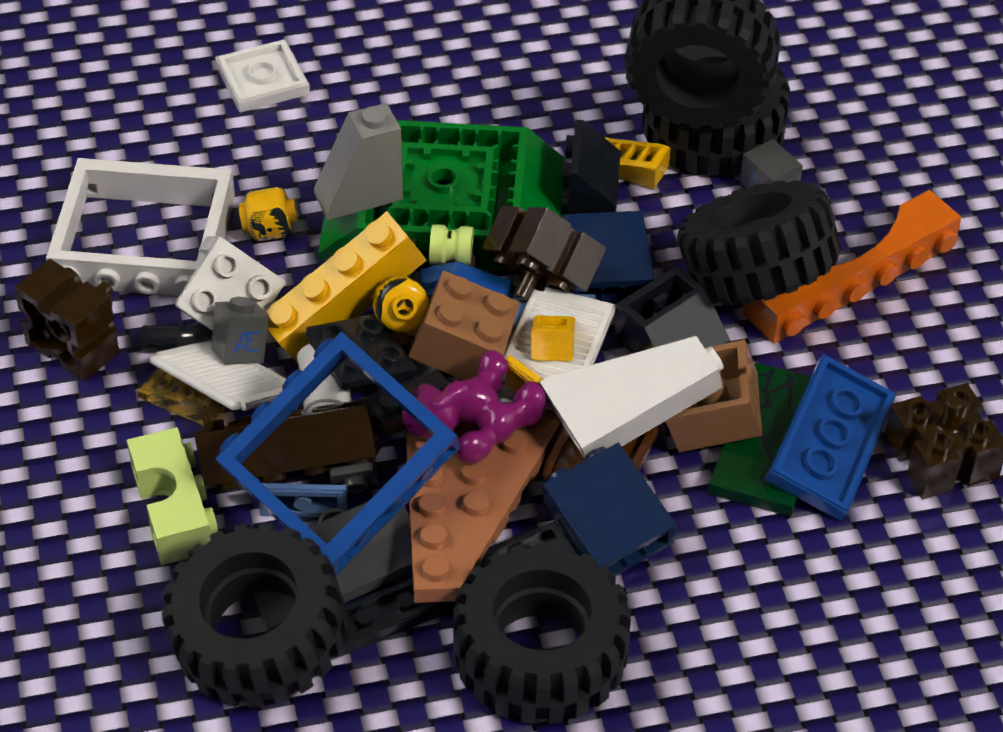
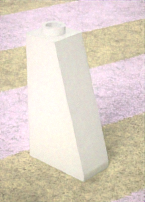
M697 336L550 376L540 381V384L547 396L548 403L585 459L589 453L597 448L605 447L607 449L618 442L621 446L629 443L723 388L719 371L724 369V366L713 347L710 346L705 349Z

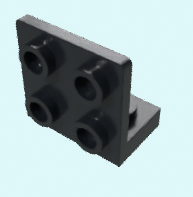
M376 315L306 328L305 337L315 351L325 340L329 338L334 339L342 331L399 384L415 377L416 366L392 332ZM347 358L331 373L341 389L374 383ZM374 383L376 390L381 391V389Z

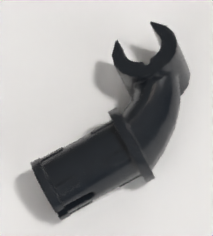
M199 322L189 326L185 323H179L178 326L170 327L143 325L140 334L141 349L143 352L164 351L199 343L212 337L213 331Z

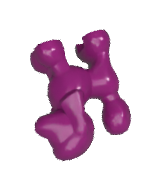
M496 350L487 351L482 355L478 362V371L473 378L463 381L456 380L448 384L443 391L427 383L419 385L414 390V397L450 430L453 431L455 427L462 424H476L479 426L480 430L470 431L459 439L461 448L454 455L463 464L472 465L479 463L489 455L494 444L504 443L517 429L523 426L536 425L541 421L546 412L547 396L541 386L533 381L526 382L521 386L514 396L512 403L499 401L497 393L506 384V382L502 381V376L508 372L509 367L504 356ZM403 410L402 420L407 430L418 438L429 440L432 435Z

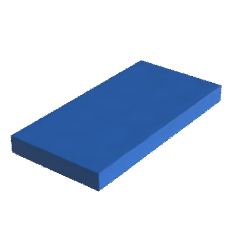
M822 354L816 363L764 480L842 521L848 514L889 414L890 405L893 404L897 394Z

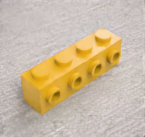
M386 211L377 220L371 222L365 230L348 244L338 249L331 258L314 272L305 276L285 296L275 301L265 311L268 315L267 329L281 347L297 362L298 352L301 348L310 344L305 337L307 327L359 317L372 306L374 291L383 280L391 276L407 277L427 260Z

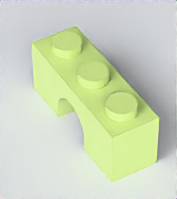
M178 427L127 439L131 468L140 498L144 499L156 495L169 496L163 501L147 505L151 534L161 565L188 559V552L198 543L204 546L211 541L209 536L218 532L212 507L204 508L202 504L203 500H207L201 474L193 476L191 468L197 467L191 443L183 444Z

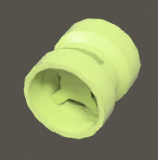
M432 224L429 249L430 265H442L447 261H458L471 266L474 228L460 226L457 230H449L445 225Z

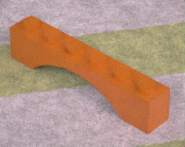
M929 189L900 205L897 219L889 233L874 248L860 257L832 266L826 275H820L817 277V281L810 285H803L797 291L789 294L783 293L777 295L774 299L766 301L762 299L754 301V303L744 304L743 315L773 344L787 336H794L809 324L829 317L842 306L860 300L873 289L881 285H888L895 277L910 269L919 268L925 261L939 253H946L951 250L957 243L962 217Z

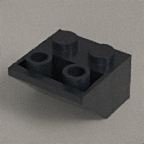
M576 119L574 135L566 136L565 158L571 159V162L563 163L562 186L569 187V191L562 190L561 214L616 212L621 151L584 120Z
M675 266L616 304L614 338L632 354L697 336L704 348L730 343V338L706 289L678 266Z

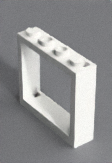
M78 158L50 243L46 261L52 259L64 268L69 267L73 269L81 278L82 284L87 281L96 287L102 281H105L111 285L113 291L180 296L205 257V254L200 251L197 261L70 251L86 199L90 197L211 207L202 244L207 236H221L225 239L235 200L232 170Z

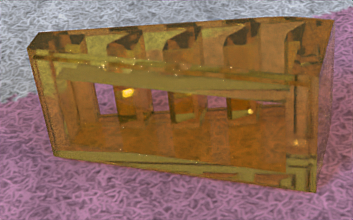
M157 368L137 391L138 398L202 426L211 420H216L225 409L224 405L160 368ZM163 380L168 381L162 389H156ZM175 385L180 386L176 392H170ZM188 390L191 391L189 396L185 395Z

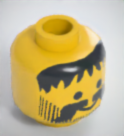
M281 187L248 192L245 202L239 203V214L244 234L250 233L256 241L287 237L292 232V222L299 221L296 199H288L285 190Z
M391 276L383 280L376 287L372 297V309L376 317L388 329L396 332H409L415 329L416 326H420L429 306V298L425 289L415 280L406 276Z

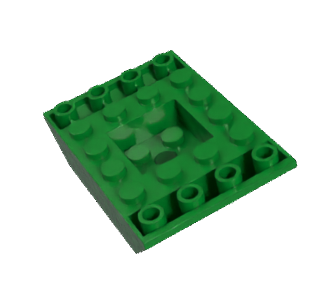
M397 120L401 128L403 200L327 220L324 215L318 260H328L338 249L348 244L365 230L371 222L377 220L387 211L407 236L415 239V246L427 260L420 266H434L430 265L429 262L430 235L432 224L445 225L449 230H457L460 226L473 227L475 268L503 270L493 263L494 257L482 250L501 206L521 207L525 211L529 207L548 208L561 217L562 174L565 157L528 127ZM437 183H446L448 185H439Z

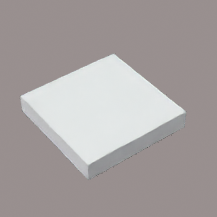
M285 39L215 57L216 67L239 113L310 94L309 83Z

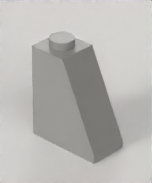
M387 103L347 114L314 187V195L327 220L403 200L401 128Z

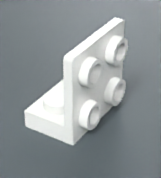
M207 236L198 249L205 254V257L175 302V306L213 331L215 302H228L233 297H247L255 300L265 312L273 304L286 281L221 236Z

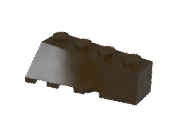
M371 398L320 405L312 408V414L304 415L303 409H295L242 465L255 478L260 477L261 483H269L285 479L286 472L302 470L303 475L309 476L329 471L328 465L345 462V465L348 466L371 462V458L376 457L381 449ZM252 415L242 416L238 420L227 423L228 427H225L223 419L211 420L194 435L205 486L217 484L218 490L241 487L221 468L215 458L220 454V447L228 437L234 433L240 434L252 422Z

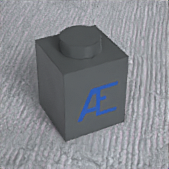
M772 139L743 153L740 182L748 189L752 188L753 185L762 183L766 185L772 184L774 181L784 180L785 182H791L793 180H801L803 165Z
M233 297L228 302H215L211 349L224 365L264 363L268 315L255 300L247 297Z

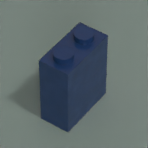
M643 211L563 215V219L571 223V228L577 232L586 233L607 247L587 292L569 290V293L595 294L596 300L617 304L654 280Z
M619 442L607 449L605 447L595 449L586 456L584 462L571 469L562 468L557 470L543 484L544 504L578 555L582 556L583 553H586L598 560L597 567L599 569L605 566L615 577L675 543L676 523Z

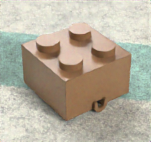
M443 270L429 299V306L421 325L413 329L412 334L416 335L409 358L462 380L475 377L478 371V362L485 352L496 350L504 356L520 302Z
M745 339L712 346L724 366V369L719 371L723 388L666 420L679 453L762 436L758 374Z

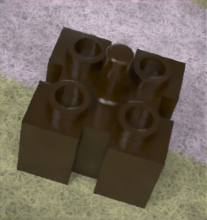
M501 206L482 250L494 257L493 263L497 267L511 273H515L516 269L518 270L517 273L522 275L513 296L517 300L526 303L534 289L544 292L545 287L568 293L569 290L587 292L607 247L586 233L577 232L570 227L571 223L548 208L529 207L525 211L521 207Z
M49 259L14 286L18 309L26 314V318L21 321L26 344L47 358L55 356L60 359L61 367L85 382L120 353L117 328L112 321L114 320L113 303L110 296L113 294V288L108 282L102 281L96 287L87 281L82 284L81 278L73 269L69 267L64 268L52 259Z
M968 383L937 391L935 401L933 402L918 396L890 405L884 438L899 462L909 459L907 476L922 500L953 491L955 482L960 479H964L968 486L999 478L1003 465V436L992 420L985 421L981 419L983 406Z

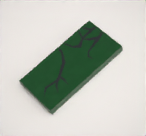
M755 362L754 365L758 374L762 436L724 443L709 483L708 494L792 517L798 498L764 479L810 376Z

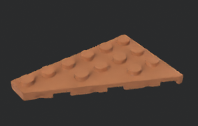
M546 409L545 415L539 423L532 426H523L517 429L504 443L494 444L489 455L479 463L472 465L463 464L453 455L409 501L414 603L456 601L459 588L466 583V577L475 567L482 566L483 556L489 546L496 543L509 521V514L519 505L521 493L527 483L534 480L546 460V453L553 448L557 441V434L563 425L554 411ZM462 424L455 427L453 432L459 440L464 434L480 430V428L476 424ZM406 429V456L408 462L428 440L418 438Z

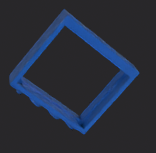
M342 331L334 339L329 338L316 349L313 355L314 360L303 371L300 369L294 371L285 380L282 386L283 391L272 402L266 401L261 404L251 416L252 422L240 434L234 433L228 437L220 447V454L215 458L221 468L283 527L299 531L302 540L304 538H311L318 544L321 553L328 556L336 576L461 448L458 437L452 430ZM347 358L425 428L432 437L344 528L326 544L255 478L242 463Z

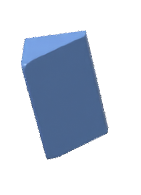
M262 483L297 517H320L323 512L332 508L348 510L349 493L346 485ZM259 504L260 516H272Z

